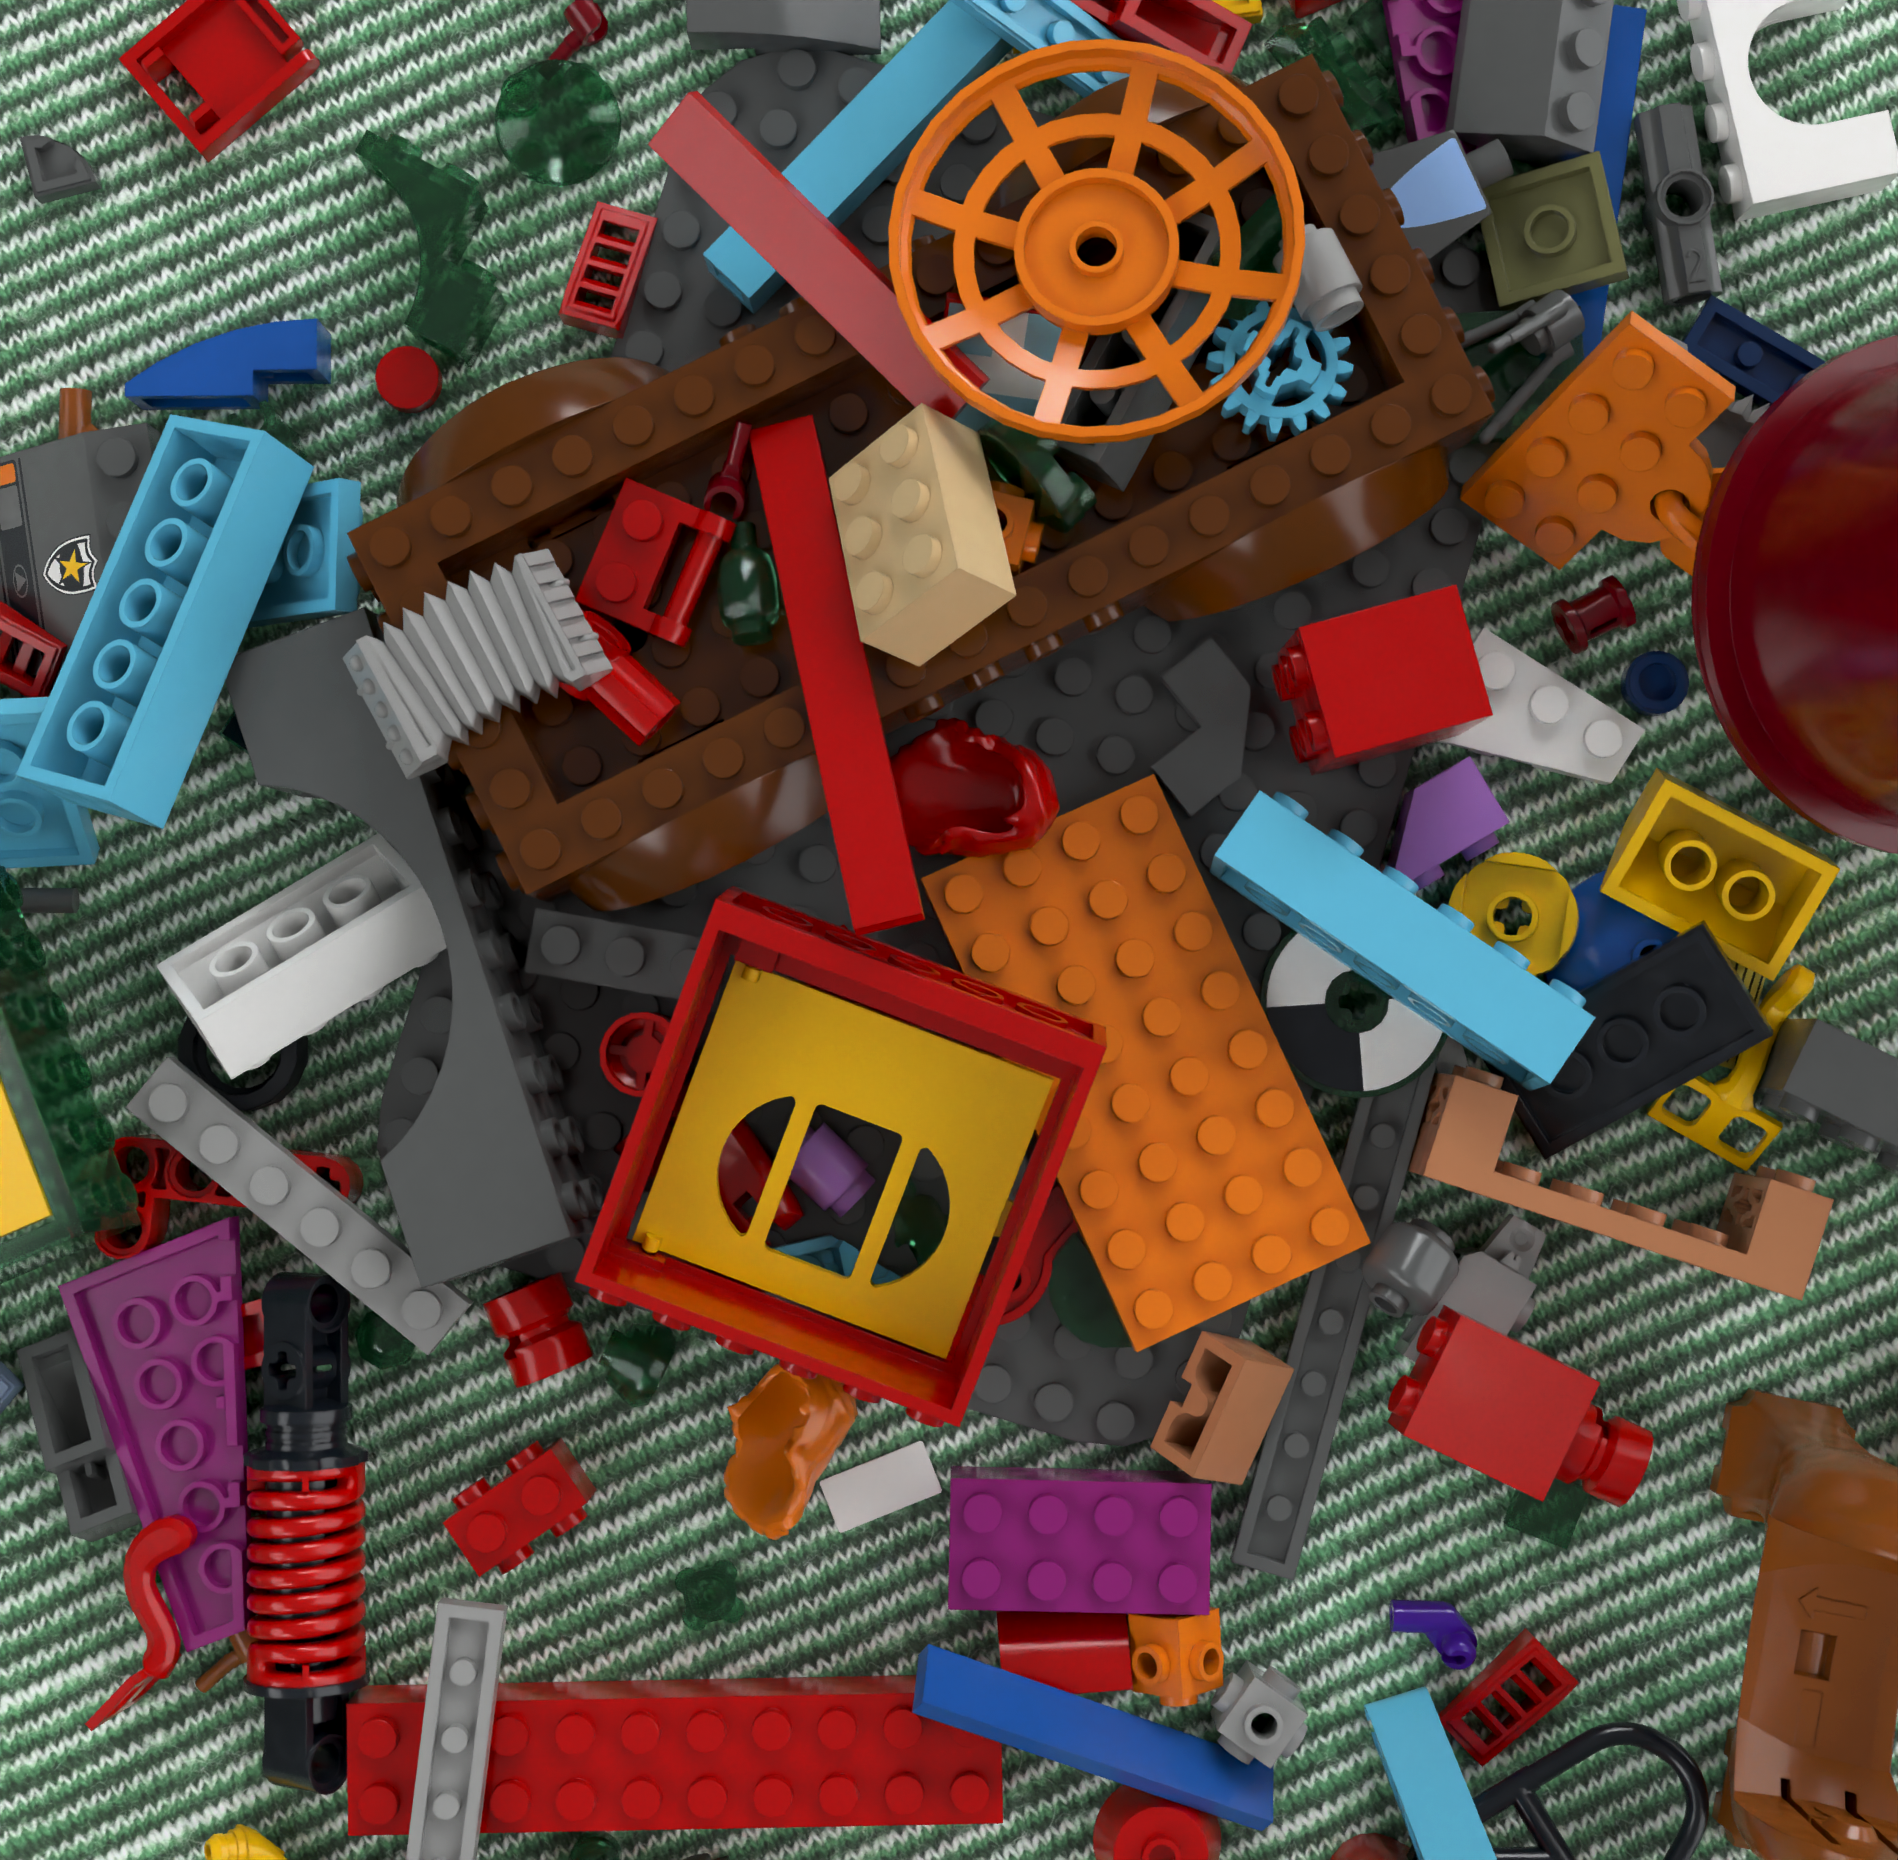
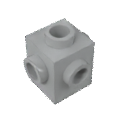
M1246 1660L1237 1674L1233 1672L1228 1674L1223 1680L1224 1686L1217 1688L1211 1701L1213 1708L1210 1713L1217 1731L1221 1733L1217 1742L1227 1752L1247 1765L1255 1757L1271 1769L1280 1755L1285 1758L1290 1757L1301 1744L1308 1729V1726L1303 1723L1308 1717V1713L1297 1696L1301 1688L1295 1682L1272 1666H1269L1263 1672ZM1258 1714H1270L1259 1731L1251 1726L1252 1720Z

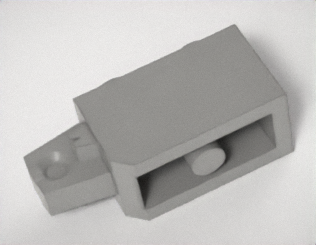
M1508 1214L1479 1250L1471 1246L1454 1250L1453 1253L1457 1257L1459 1267L1458 1275L1437 1306L1428 1315H1413L1394 1349L1416 1363L1420 1352L1416 1349L1420 1332L1430 1317H1438L1443 1305L1506 1335L1510 1330L1515 1333L1519 1332L1528 1321L1536 1304V1301L1530 1296L1537 1285L1531 1282L1529 1277L1547 1235L1525 1220Z

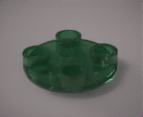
M545 60L532 64L519 73L510 75L504 81L495 111V132L505 158L520 174L536 183L564 187L576 185L594 177L609 163L620 140L621 114L614 93L593 66L568 60Z

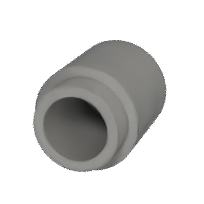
M1314 224L1305 225L1303 265L1294 305L1303 321H1311L1317 332H1323L1347 322L1364 307V302L1359 293L1363 286L1333 229H1317ZM1283 238L1279 242L1281 250L1273 259V265L1279 274L1283 259Z

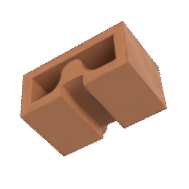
M1202 1331L1181 1376L1192 1384L1184 1403L1170 1401L1150 1447L1192 1478L1242 1485L1294 1369L1250 1340Z

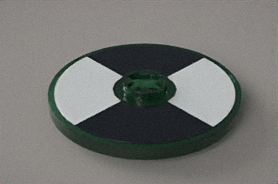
M1293 929L1277 946L1265 969L1261 983L1260 1004L1293 1075L1322 1092L1340 1097L1366 1098L1397 1090L1412 1082L1433 1063L1448 1037L1443 1031ZM1351 984H1361L1362 993L1364 995H1373L1374 1006L1364 1010L1363 1019L1361 1020L1352 1019L1350 1009L1339 1008L1338 998L1349 994Z

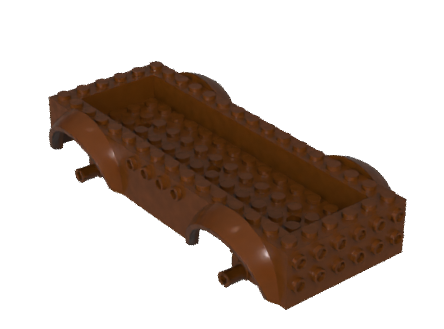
M1313 54L1250 85L1219 67L1202 65L1225 77L1252 100L1275 129L1295 169L1304 204L1305 225L1314 224L1317 229H1333L1362 283L1363 288L1359 295L1364 302V307L1353 318L1335 327L1330 334L1333 339L1349 337L1351 342L1347 353L1338 358V360L1354 365L1349 380L1336 382L1347 391L1341 406L1330 405L1325 402L1331 414L1327 421L1318 425L1310 418H1307L1306 431L1297 436L1292 434L1289 426H1281L1277 439L1273 442L1268 441L1266 425L1258 423L1249 435L1242 433L1245 416L1240 412L1224 419L1221 411L1228 398L1226 397L1202 415L1165 432L1155 434L1124 492L1069 469L1048 445L980 436L990 481H999L1017 486L1025 491L1024 498L1035 500L1034 522L1045 524L1035 564L1024 561L1022 572L1013 577L1016 590L1014 598L920 667L864 643L884 735L908 723L919 721L942 709L946 704L968 693L979 691L1002 679L1006 674L1028 663L1037 662L1088 633L1091 634L1104 629L1142 606H1145L1167 621L1186 620L1229 610L1297 584L1349 560L1402 530L1429 511L1445 495L1449 487L1448 454L1465 446L1495 413L1491 405L1495 401V392L1489 377L1482 367L1477 365L1472 368L1461 346L1465 342V335L1457 315L1451 307H1441L1431 287L1435 282V277L1427 256L1421 248H1411L1400 227L1404 224V215L1398 199L1391 189L1385 188L1382 190L1370 168L1374 165L1371 147L1361 130L1355 129L1351 131L1340 109L1344 106V98L1340 86L1329 70L1321 72ZM1129 77L1096 90L1051 121L1078 114L1111 113L1120 115ZM1157 80L1148 121L1161 125L1184 138L1202 153L1213 167L1248 143L1237 127L1210 104L1177 86ZM1114 138L1078 139L1055 145L1050 150L1064 175L1088 168H1107ZM1141 146L1134 176L1148 183L1164 200L1194 181L1172 159L1150 147ZM1025 162L1017 167L1001 183L984 212L1019 222L1026 206L1040 191ZM1262 167L1229 191V194L1234 202L1240 225L1241 244L1250 257L1244 270L1277 273L1273 265V259L1281 250L1279 242L1283 238L1282 219L1274 187L1265 168ZM1210 205L1199 211L1215 218ZM955 232L938 240H935L933 235H925L912 241V275L921 311L933 323L943 319L946 293L959 294L953 261ZM1095 237L1086 240L1079 247L1077 255L1087 265L1101 266L1112 260L1116 253V248L1109 240ZM976 240L974 249L975 274L981 296L991 298L1019 284L1014 251ZM889 264L879 268L893 283ZM801 296L787 303L779 310L780 318L756 329L754 324L740 326L719 340L720 348L672 372H668L649 362L632 358L609 357L579 360L537 371L508 382L480 397L438 428L413 456L400 482L396 509L347 532L356 551L348 555L347 560L362 589L365 592L371 590L376 600L381 602L385 609V612L376 616L383 634V622L403 630V607L423 616L424 592L445 600L448 581L468 589L470 570L490 581L494 562L512 573L514 557L519 553L524 554L549 549L555 564L559 567L564 578L570 580L569 588L575 599L626 477L705 510L704 497L708 482L714 474L722 471L736 420L752 423V430L813 415L829 480V477L915 409V407ZM1232 298L1226 313L1217 327L1228 328L1233 331L1228 320L1231 309L1237 306L1250 315L1252 314L1253 300ZM1267 302L1269 307H1271L1272 302ZM1089 335L1079 369L1082 367L1098 335ZM1307 339L1306 344L1311 359L1322 364L1319 352L1314 344ZM1287 347L1282 358L1278 357L1276 362L1270 365L1267 387L1272 385L1276 376H1280L1288 368L1289 362L1287 360L1292 349L1291 347ZM1199 353L1189 373L1200 389L1205 391L1209 387L1210 381L1221 373L1205 369L1207 359ZM1247 378L1241 385L1250 395L1253 390L1249 378ZM1291 398L1275 403L1273 406L1287 407L1301 403V401ZM1174 401L1172 402L1168 410L1177 407ZM750 439L748 440L742 463L741 477L747 485V494L740 516L732 519L736 499L730 493L719 492L713 496L710 512L737 524L730 543L723 542L687 625L693 631L686 647H680L647 632V640L644 646L637 652L630 653L636 661L653 674L681 702L675 714L664 727L646 744L639 747L590 700L582 701L559 686L557 698L541 689L538 704L520 695V712L502 705L500 722L483 718L482 735L468 729L469 745L452 740L448 764L453 771L460 769L465 777L468 776L475 791L465 795L467 803L483 831L490 829L493 835H497L504 851L496 854L495 858L504 878L513 891L520 889L523 894L526 893L527 896L546 902H551L572 892L588 907L597 911H612L637 906L685 889L745 862L805 828L828 812ZM683 525L648 611L663 616L698 531ZM1000 525L1003 531L1006 526ZM578 603L580 608L584 612H594L602 618H604L605 620H607L613 626L618 621H620Z

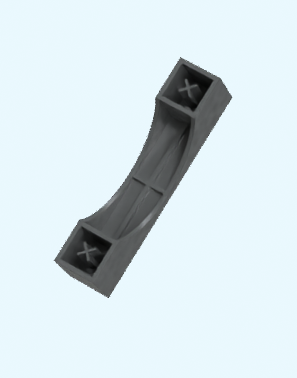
M363 607L237 654L225 683L258 785L300 797L325 799L337 804L366 822L397 850L418 877L433 905L442 928L449 955L452 978V1017L443 1064L431 1095L418 1118L402 1140L380 1161L420 1286L425 1288L460 1279L593 1233L603 1206V1199L592 1177L585 1178L578 1154L584 1151L582 1135L572 1116L565 1117L558 1096V1092L564 1089L562 1075L554 1057L551 1054L545 1056L537 1031L543 1029L542 1014L534 996L531 993H524L517 970L523 968L522 954L511 932H504L497 909L503 907L502 893L494 875L490 871L484 872L477 851L478 848L483 847V836L471 811H464L457 788L464 785L462 772L460 769L453 771L447 762L420 776L409 780L406 779L394 754L386 748L387 741L365 700L357 694L358 687L342 659L356 644V640L365 635L384 641V634L376 618L378 614Z

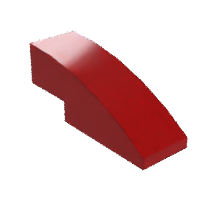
M1070 0L1124 41L1152 44L1188 56L1201 64L1219 67L1229 73H1232L1253 25L1212 0Z

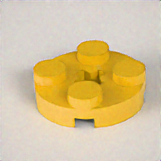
M1500 853L1474 866L1468 874L1466 873L1457 882L1448 905L1469 918L1475 925L1470 933L1489 946L1493 947L1497 941H1500L1525 956L1530 961L1526 971L1535 977L1554 970L1574 944L1579 926L1578 904L1567 880L1547 861L1526 853ZM1511 899L1521 900L1522 911L1532 914L1530 925L1520 926L1517 935H1506L1505 925L1495 921L1497 909H1507Z

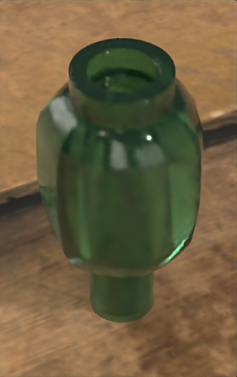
M752 522L735 523L737 527L730 541L731 550L725 554L718 567L717 598L721 622L732 631V640L735 644L756 646L765 644L773 638L772 628L778 622L781 612L779 582L773 561L765 551L757 546L755 524Z

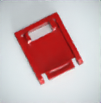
M187 0L119 58L121 63L208 163L310 77L320 65L319 59L310 49L302 50L304 43L268 0ZM175 69L180 72L205 101L188 115L189 121L157 85Z

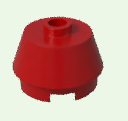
M1122 1785L1107 1798L1097 1815L1093 1830V1849L1096 1860H1218L1221 1851V1829L1218 1818L1215 1815Z

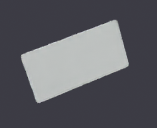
M922 1441L820 1481V1486L840 1533L942 1492Z

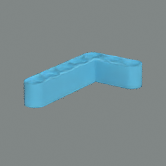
M1426 1686L1365 1704L1364 1710L1367 1721H1371L1374 1732L1371 1733L1418 1860H1497Z

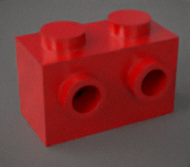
M562 1438L545 1449L542 1448L538 1440L533 1442L505 1462L511 1472L490 1486L485 1477H483L451 1499L457 1509L443 1524L479 1577L495 1566L502 1575L509 1572L534 1553L529 1544L532 1540L549 1529L557 1538L588 1516L582 1506L588 1503L597 1490Z

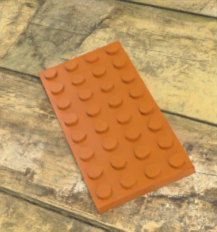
M1154 774L1056 817L1048 832L1030 849L981 858L967 857L920 879L922 888L962 973L1106 1027L1107 1049L1056 1181L1135 1352L1148 1348L1371 1243ZM1019 1064V1065L1024 1066V1067H1026V1068H1029V1069H1032V1070H1034V1071L1040 1072V1071L1035 1070V1069H1033V1068H1030V1067H1027V1066H1025V1065ZM1051 1075L1048 1076L1053 1077L1054 1081L1034 1130L1037 1139L1060 1082L1059 1078Z

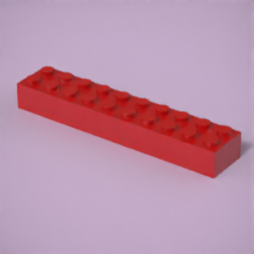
M916 1675L498 1683L480 1833L1003 1823L1002 1743L912 1713ZM428 1684L367 1685L359 1689L347 1702L348 1836L409 1835Z

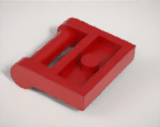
M626 477L575 601L685 648L693 631L687 625L723 542L730 543L737 524ZM683 525L698 531V534L663 616L648 611V608Z

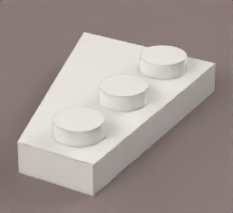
M1483 628L1473 640V645L1493 715L1458 736L1437 742L1465 748L1470 752L1490 757L1497 756L1529 764L1534 768L1602 785L1611 784L1645 729L1487 629Z

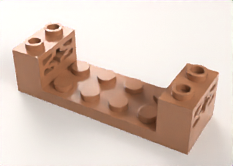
M1454 1065L1452 1074L1434 1073L1407 1171L1802 1301L1834 1199L1813 1193L1816 1184L1815 1180L1789 1171L1774 1170L1763 1166H1758L1755 1176L1734 1172L1716 1230L1675 1218L1671 1229L1664 1227L1667 1214L1614 1198L1610 1209L1601 1207L1605 1195L1603 1193L1552 1178L1550 1188L1547 1189L1539 1186L1542 1173L1498 1160L1518 1095L1500 1090L1504 1080L1503 1077L1466 1066L1464 1068Z

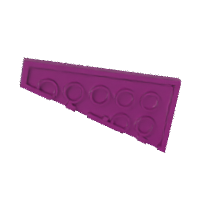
M233 1216L58 1286L143 1529L160 1517L179 1514L190 1518L198 1530V1536L194 1545L186 1551L164 1560L158 1567L160 1578L187 1652L246 1630L248 1621L255 1616L247 1608V1598L254 1589L247 1583V1573L253 1567V1563L247 1558V1548L252 1543V1537L247 1533V1523L251 1518V1511L247 1505V1496L250 1491H247V1466L243 1465V1454L248 1452L244 1329L241 1313V1304L243 1303L239 1216Z

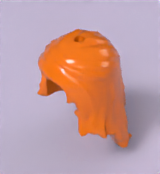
M778 1363L764 1375L748 1395L741 1397L738 1403L727 1407L730 1419L733 1422V1435L737 1440L735 1442L736 1453L729 1458L723 1478L727 1485L724 1489V1497L731 1503L734 1513L742 1521H745L753 1531L760 1535H766L768 1539L778 1540L782 1536L788 1535L789 1530L801 1519L804 1509L810 1500L816 1480L827 1468L834 1452L844 1441L858 1415L856 1398L847 1394L842 1389L843 1383L820 1374L815 1379L802 1378L787 1372Z

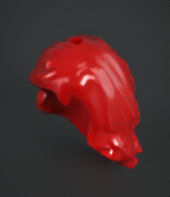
M956 717L948 720L944 718L939 719L935 722L934 729L916 737L912 744L900 747L898 753L890 758L908 844L924 856L948 853L964 857L981 858L1030 849L1048 832L1060 809L1052 771L1034 750L1028 749L1021 744L1012 745L1005 737L984 734L980 728H971L966 721L959 720Z

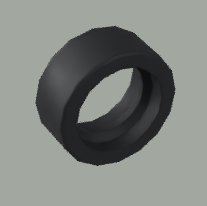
M187 1016L178 1037V1060L238 1110H258L282 1101L299 1084L308 1063L307 1035L302 1036L280 1050V1059L274 1073L263 1083L251 1088H235L222 1082L212 1072L207 1060V1044Z

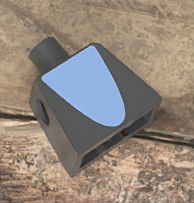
M1454 130L1373 154L1374 165L1370 167L1381 189H1391L1398 199L1404 215V224L1400 227L1411 248H1421L1428 260L1492 213L1482 190L1513 174L1512 164L1499 139H1495L1465 154Z

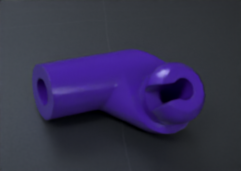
M1391 1599L1389 1607L1391 1632L1424 1633L1440 1653L1444 1664L1451 1669H1465L1474 1663L1477 1656L1476 1647L1478 1645L1475 1632L1452 1604L1434 1600Z

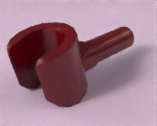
M575 0L565 9L564 16L573 31L564 38L563 42L537 70L548 82L582 46L594 45L603 40L607 35L608 21L598 4L593 0Z
M736 420L722 471L714 474L708 482L704 497L706 511L710 512L713 496L716 493L727 492L736 499L732 519L740 516L747 494V485L741 477L742 463L752 423Z

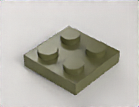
M1600 151L1505 178L1482 190L1492 213L1480 223L1502 314L1513 312L1529 300L1537 302L1556 289L1563 290L1568 295H1573L1629 279Z

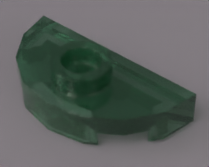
M1073 1232L1056 1252L1055 1258L1052 1261V1273L1048 1283L1049 1301L1059 1322L1083 1342L1102 1348L1131 1347V1342L1090 1253Z

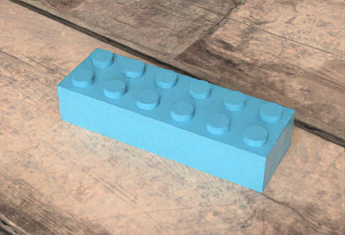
M170 414L16 776L69 803L157 828H164L314 466L266 431Z
M1259 790L1215 853L1209 873L1527 1090L1532 1091L1551 1084L1596 1018L1582 1009L1586 999L1576 990L1557 979H1552L1549 985L1526 971L1530 961L1509 945L1497 941L1491 947L1470 933L1475 926L1474 923L1456 909L1441 903L1436 910L1415 895L1419 886L1400 871L1386 866L1380 872L1362 860L1360 856L1364 849L1347 835L1335 829H1331L1325 835L1305 821L1309 812L1289 796L1277 791L1271 798Z

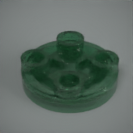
M993 418L978 430L983 451L996 472L1005 483L1023 489L1025 491L1024 498L1035 500V515L1052 529L1060 533H1068L1084 519L1085 512L1097 503L1095 494L1085 481L1072 471L1066 474L1053 458L1060 451L1056 440L1040 438L1001 424Z

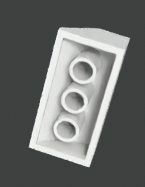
M377 833L157 964L156 967L210 1051L232 1080L247 1070H253L262 1066L273 1054L302 1036L319 1031L327 1024L328 1020L359 1001L373 998L382 991L384 986L413 968L430 963L447 947L433 905L418 877L402 856L381 834Z

